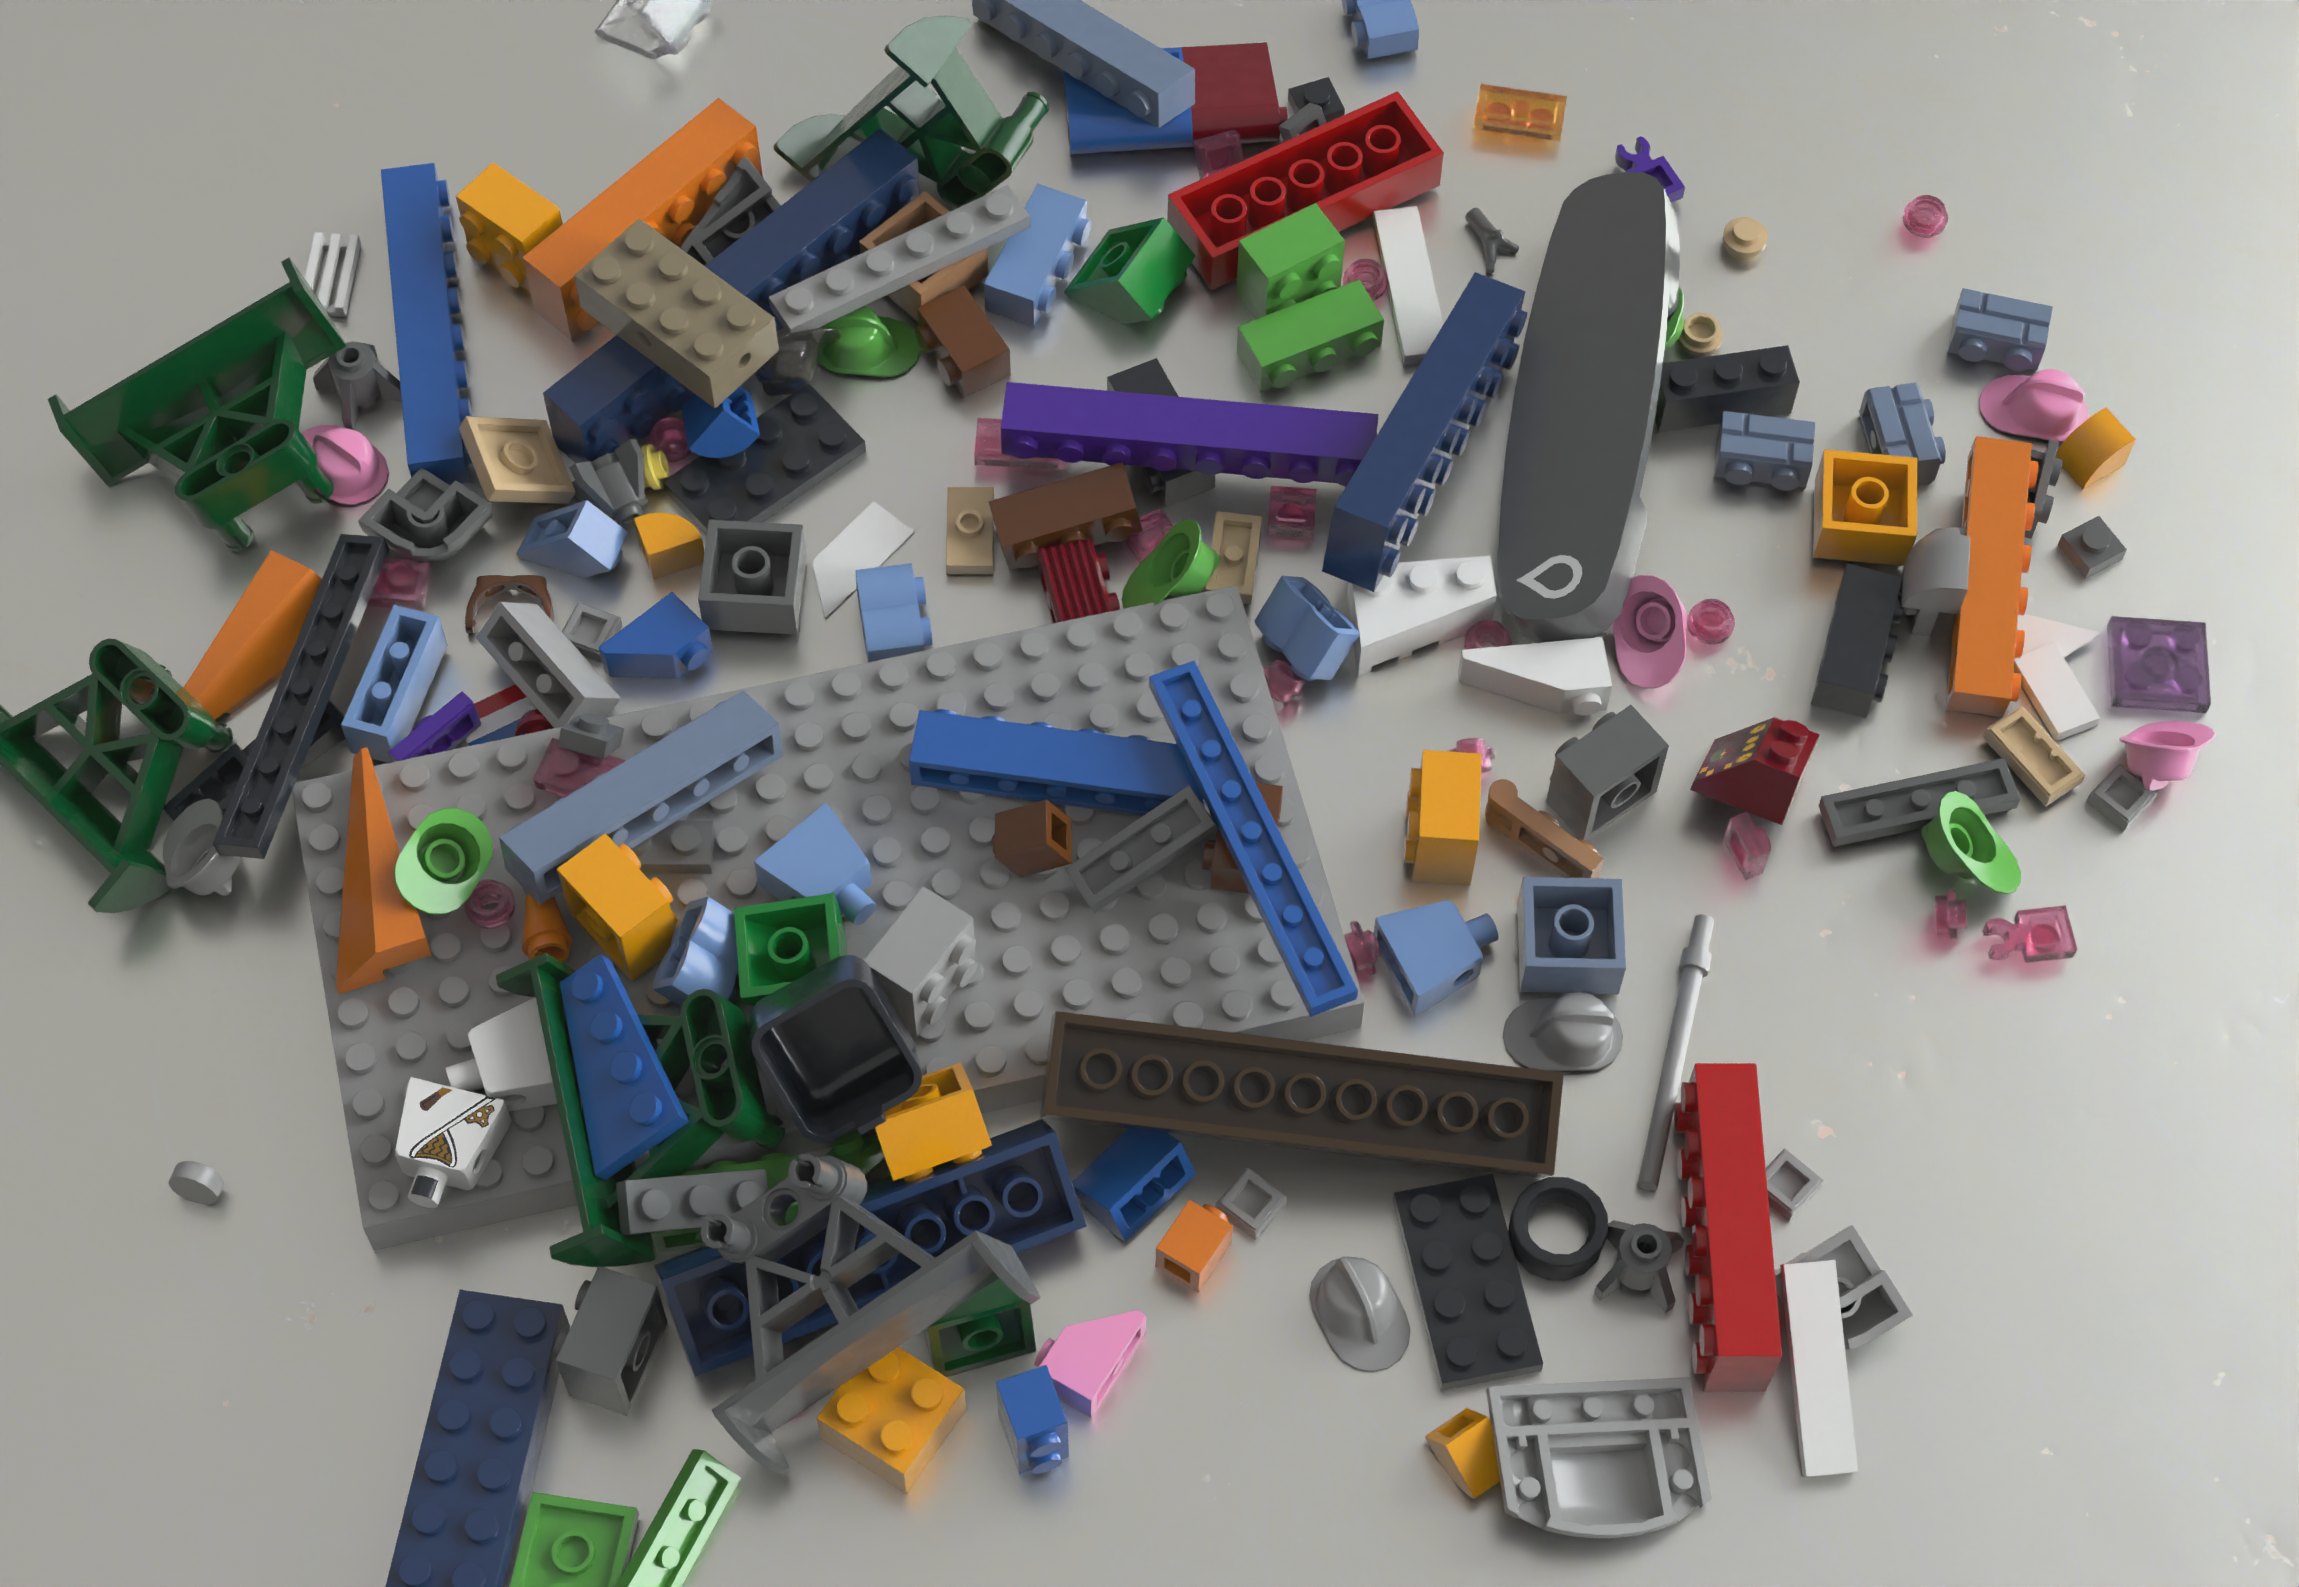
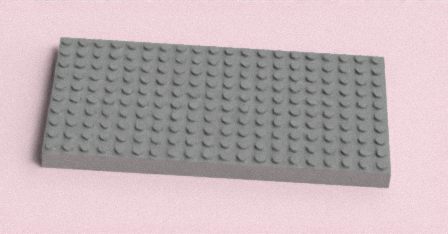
M1237 585L1163 600L1157 605H1154L1153 602L606 717L609 720V724L624 728L621 746L604 760L559 747L558 742L562 727L374 766L400 852L418 825L429 814L443 808H459L474 814L486 825L492 838L493 855L487 870L470 897L458 910L444 915L427 914L418 910L432 954L431 956L384 970L386 980L339 994L336 987V972L352 771L296 782L292 790L362 1226L373 1251L578 1205L557 1104L509 1111L511 1124L473 1189L463 1190L445 1185L437 1208H426L410 1201L407 1196L415 1177L402 1173L395 1157V1148L410 1078L413 1077L451 1087L445 1067L475 1058L467 1033L472 1028L534 998L517 995L497 986V974L529 960V957L522 951L525 898L529 893L506 871L499 837L507 833L515 825L527 821L550 807L558 799L565 798L590 783L598 775L610 771L633 757L638 751L650 747L673 733L678 727L690 723L713 709L718 703L730 699L743 690L779 723L783 756L679 819L713 821L715 835L712 874H643L649 880L657 877L669 890L673 898L670 908L677 920H679L690 901L704 897H710L734 912V908L781 901L758 884L754 860L826 803L867 857L870 863L872 883L864 893L876 903V909L864 923L857 926L842 913L845 922L847 955L857 956L864 960L923 886L973 917L976 962H978L975 974L963 988L957 986L947 998V1008L935 1025L927 1024L918 1037L910 1032L909 1034L916 1045L922 1076L961 1062L973 1088L981 1114L1042 1100L1051 1018L1055 1011L1298 1041L1361 1028L1365 1002ZM1195 660L1255 783L1283 786L1278 829L1358 989L1357 999L1312 1017L1309 1016L1251 895L1210 889L1211 870L1202 869L1206 840L1215 841L1217 832L1096 913L1090 909L1065 870L1069 865L1019 877L995 859L991 843L992 836L995 834V814L1037 801L911 785L909 758L919 710L933 712L938 709H945L961 716L977 718L997 716L1007 722L1029 725L1034 722H1044L1060 729L1079 731L1088 728L1098 730L1105 735L1120 737L1142 735L1150 738L1152 741L1176 744L1149 688V676ZM1205 803V809L1210 815V811ZM1053 804L1072 819V863L1142 817V815ZM563 891L555 895V901L573 940V945L569 950V957L563 963L577 971L599 954L610 959L569 914ZM662 959L632 982L611 960L637 1015L680 1016L682 1007L653 990L654 979ZM737 970V978L734 985L737 992L732 1003L743 1011L746 1021L749 1022L754 1006L742 1003L739 971ZM656 1039L658 1046L663 1039ZM727 1059L721 1065L720 1070L725 1066ZM756 1061L767 1112L779 1117L784 1123L780 1125L781 1128H785L783 1140L773 1148H764L752 1139L741 1141L724 1133L687 1171L707 1169L711 1164L725 1160L735 1161L738 1164L759 1161L761 1157L772 1153H784L788 1156L805 1154L833 1147V1141L817 1143L808 1140L800 1133ZM690 1065L674 1092L678 1100L700 1108ZM484 1088L472 1091L473 1093L487 1096ZM855 1128L848 1133L858 1132V1130ZM875 1128L862 1134V1137L876 1135ZM649 1151L635 1160L636 1170L650 1157Z

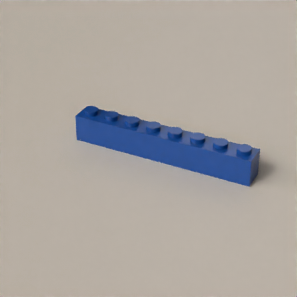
M434 163L381 169L407 465L411 478L422 467L448 485H451L455 480L461 484L470 483L469 464H472V461L459 431V426L465 417L472 416L469 398L462 399L461 389L469 388V380L465 360L458 361L457 354L458 351H465V341L461 323L454 324V315L461 314V303L458 288H451L450 284L451 278H458L454 251H447L446 244L454 242L453 226L450 215L444 216L443 207L451 206L447 180H438Z

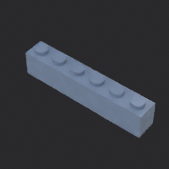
M972 0L973 15L979 20L986 22L1007 35L1010 39L1017 41L1038 54L1041 58L1048 60L1069 73L1072 77L1079 79L1100 92L1103 96L1110 98L1157 128L1162 127L1195 104V68L1081 0Z
M744 690L730 699L718 703L710 711L690 723L678 727L670 735L650 747L638 751L630 759L610 771L598 775L590 783L565 798L558 799L550 807L527 821L515 825L507 833L500 836L499 840L506 871L541 905L563 891L557 868L604 833L617 846L624 843L632 849L782 757L779 723Z

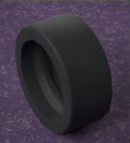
M1547 1177L1530 1184L1518 1196L1509 1221V1236L1516 1259L1530 1273L1547 1280H1569L1585 1274L1598 1261L1608 1234V1213L1600 1197L1586 1184L1569 1177ZM1547 1203H1562L1576 1209L1588 1224V1237L1585 1244L1578 1251L1570 1254H1554L1541 1249L1528 1233V1221L1532 1212L1539 1206Z

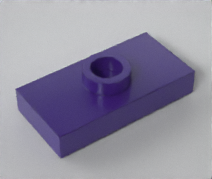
M461 691L435 714L422 718L415 725L412 733L388 751L392 762L448 751L456 747L482 724L473 701Z

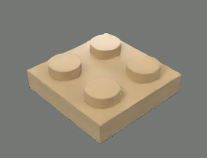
M466 416L459 426V431L487 501L568 504L576 493L546 420Z

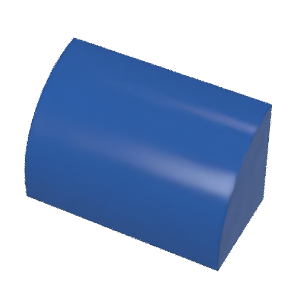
M739 386L716 408H713L695 393L681 407L688 450L698 455L710 458L732 456L745 450L760 435L752 394L742 386Z
M1128 1129L1072 1183L1076 1195L1090 1213L1110 1232L1126 1242L1196 1175V1172L1181 1141L1168 1133Z

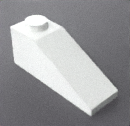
M1603 637L1461 650L1458 679L1461 683L1558 714L1575 713L1585 716L1594 714L1599 710H1607L1612 682Z

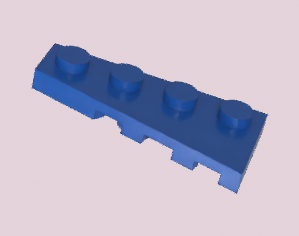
M599 954L561 981L560 987L594 1173L596 1176L607 1180L689 1123V1120L611 960Z

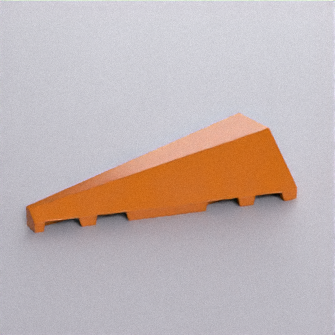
M273 550L269 552L183 687L210 713L213 720H216L225 712L231 715L282 676L322 580L312 569Z
M368 747L361 749L353 757L336 972V987L339 994L386 980L384 970L432 955L418 910L402 898L395 885L394 867L401 852Z

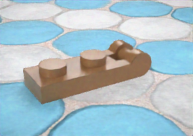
M1500 779L1491 784L1485 808V818L1490 825L1564 878H1599L1604 858L1599 855L1591 843L1581 838L1576 839L1563 830L1552 815L1545 811H1537L1517 797L1518 790L1513 782Z

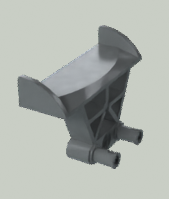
M811 1154L799 1155L804 1163L794 1158L789 1166L788 1178L731 1217L723 1214H713L711 1216L716 1222L706 1219L701 1226V1238L706 1246L718 1249L724 1259L746 1267L756 1379L713 1408L712 1412L715 1418L749 1456L765 1468L781 1474L789 1468V1465L772 1435L773 1431L998 1279H1001L1016 1295L1028 1303L1033 1304L1039 1300L1041 1296L1013 1247L975 1231L934 1258L859 1205L867 1192V1181L859 1168L833 1156L817 1158ZM797 1201V1217L791 1224L787 1225L785 1220L786 1211L792 1203ZM860 1223L877 1236L854 1251ZM827 1228L819 1277L775 1263ZM900 1252L921 1266L916 1272L861 1309H858L847 1289ZM777 1275L806 1284L779 1302ZM825 1303H828L839 1324L784 1360L782 1332Z

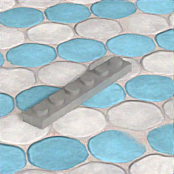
M1006 185L769 296L770 308L791 340L1030 228V215L1010 187Z

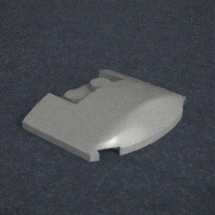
M1690 1377L1488 1386L1486 1389L1505 1513L1516 1519L1519 1517L1538 1528L1574 1537H1629L1653 1532L1677 1523L1697 1506L1701 1508L1712 1499Z

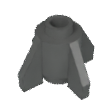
M354 341L347 342L346 347L327 357L313 376L316 390L337 392L341 398L342 421L344 427L354 430L360 412L359 407L372 404L378 398L379 393H381L382 399L402 402L400 381L376 361V349L371 344Z
M629 439L614 450V453L606 454L592 462L575 463L569 467L575 479L572 484L577 500L579 502L588 500L613 521L616 520L618 525L627 524L634 521V518L643 514L641 508L648 502L644 493V455L636 439Z
M1615 1220L1608 1223L1607 1239L1617 1251L1612 1269L1596 1285L1594 1291L1596 1297L1601 1301L1621 1288L1623 1283L1631 1289H1651L1649 1294L1664 1313L1673 1309L1676 1300L1667 1267L1671 1255L1682 1248L1685 1240L1678 1232L1663 1231L1651 1224L1632 1225Z

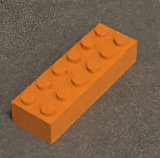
M717 98L529 251L522 259L534 311L571 341L583 331L592 329L598 321L581 309L574 275L639 218L681 248L694 227L699 224L712 205L720 189H723L740 160L747 157L763 177L756 126L720 98Z

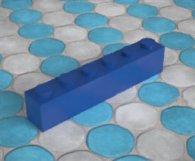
M938 709L933 712L919 710L909 758L911 785L1037 802L1047 799L1052 804L1142 816L1190 785L1205 807L1206 802L1177 743L1152 741L1150 738L1142 735H1131L1128 737L1105 735L1098 730L1088 728L1079 731L1060 729L1044 722H1034L1030 725L1007 722L997 716H984L982 718L961 716L945 709Z

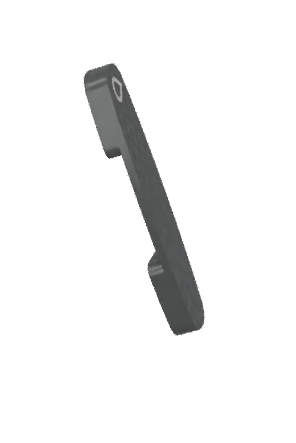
M1621 172L1589 179L1576 187L1564 200L1550 237L1526 330L1505 455L1500 509L1498 580L1499 599L1522 636L1534 643L1595 638L1610 628L1621 614L1634 575L1648 520V512L1640 498V492L1650 450L1660 389L1667 318L1672 315L1679 303L1680 244L1678 216L1667 193L1657 178L1644 172Z

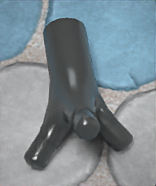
M1473 208L1466 214V221L1482 241L1487 258L1486 272L1494 273L1496 250L1503 248L1512 253H1517L1519 246L1503 236V231L1496 229L1479 208Z

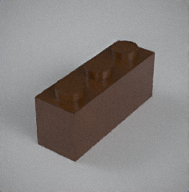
M1123 462L988 501L1009 571L1017 568L1037 566V551L1041 548L1047 549L1050 546L1056 547L1059 544L1066 545L1068 542L1075 543L1078 540L1084 541L1087 538L1092 539L1095 546L1108 541H1123L1132 534L1143 531Z

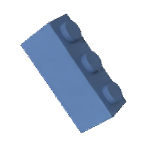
M1038 183L1025 206V210L1030 215V228L1007 239L984 282L985 311L1031 327H1035L1042 312L1048 313L1051 310L1056 297V285L1060 278L1066 279L1074 261L1073 253L1077 245L1083 246L1086 243L1091 230V220L1087 219V200Z
M397 605L393 606L341 723L351 753L357 754L361 749L368 747L372 759L391 763L392 760L388 751L410 734L448 646L439 616Z

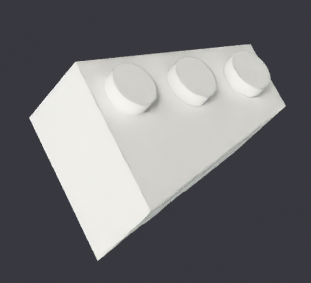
M1490 556L1399 562L1393 575L1390 578L1383 576L1374 592L1348 582L1347 603L1349 617L1360 634L1354 643L1358 676L1370 672L1372 666L1396 657L1399 661L1412 656L1413 650L1437 642L1440 645L1492 625L1497 594Z

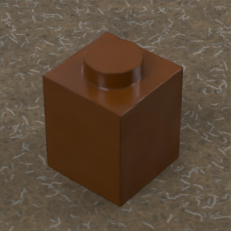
M1047 799L996 813L995 834L992 836L991 841L995 859L1019 877L1072 864V819Z

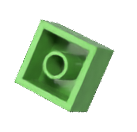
M1316 203L1239 240L1236 295L1254 319H1258L1341 287L1345 240Z

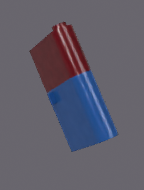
M1267 42L1161 48L1195 68V104L1160 128L1155 127L1141 117H1137L1128 109L1103 96L1097 90L1062 70L1067 106L1070 154L1280 142L1278 126L1288 119L1287 107H1279Z

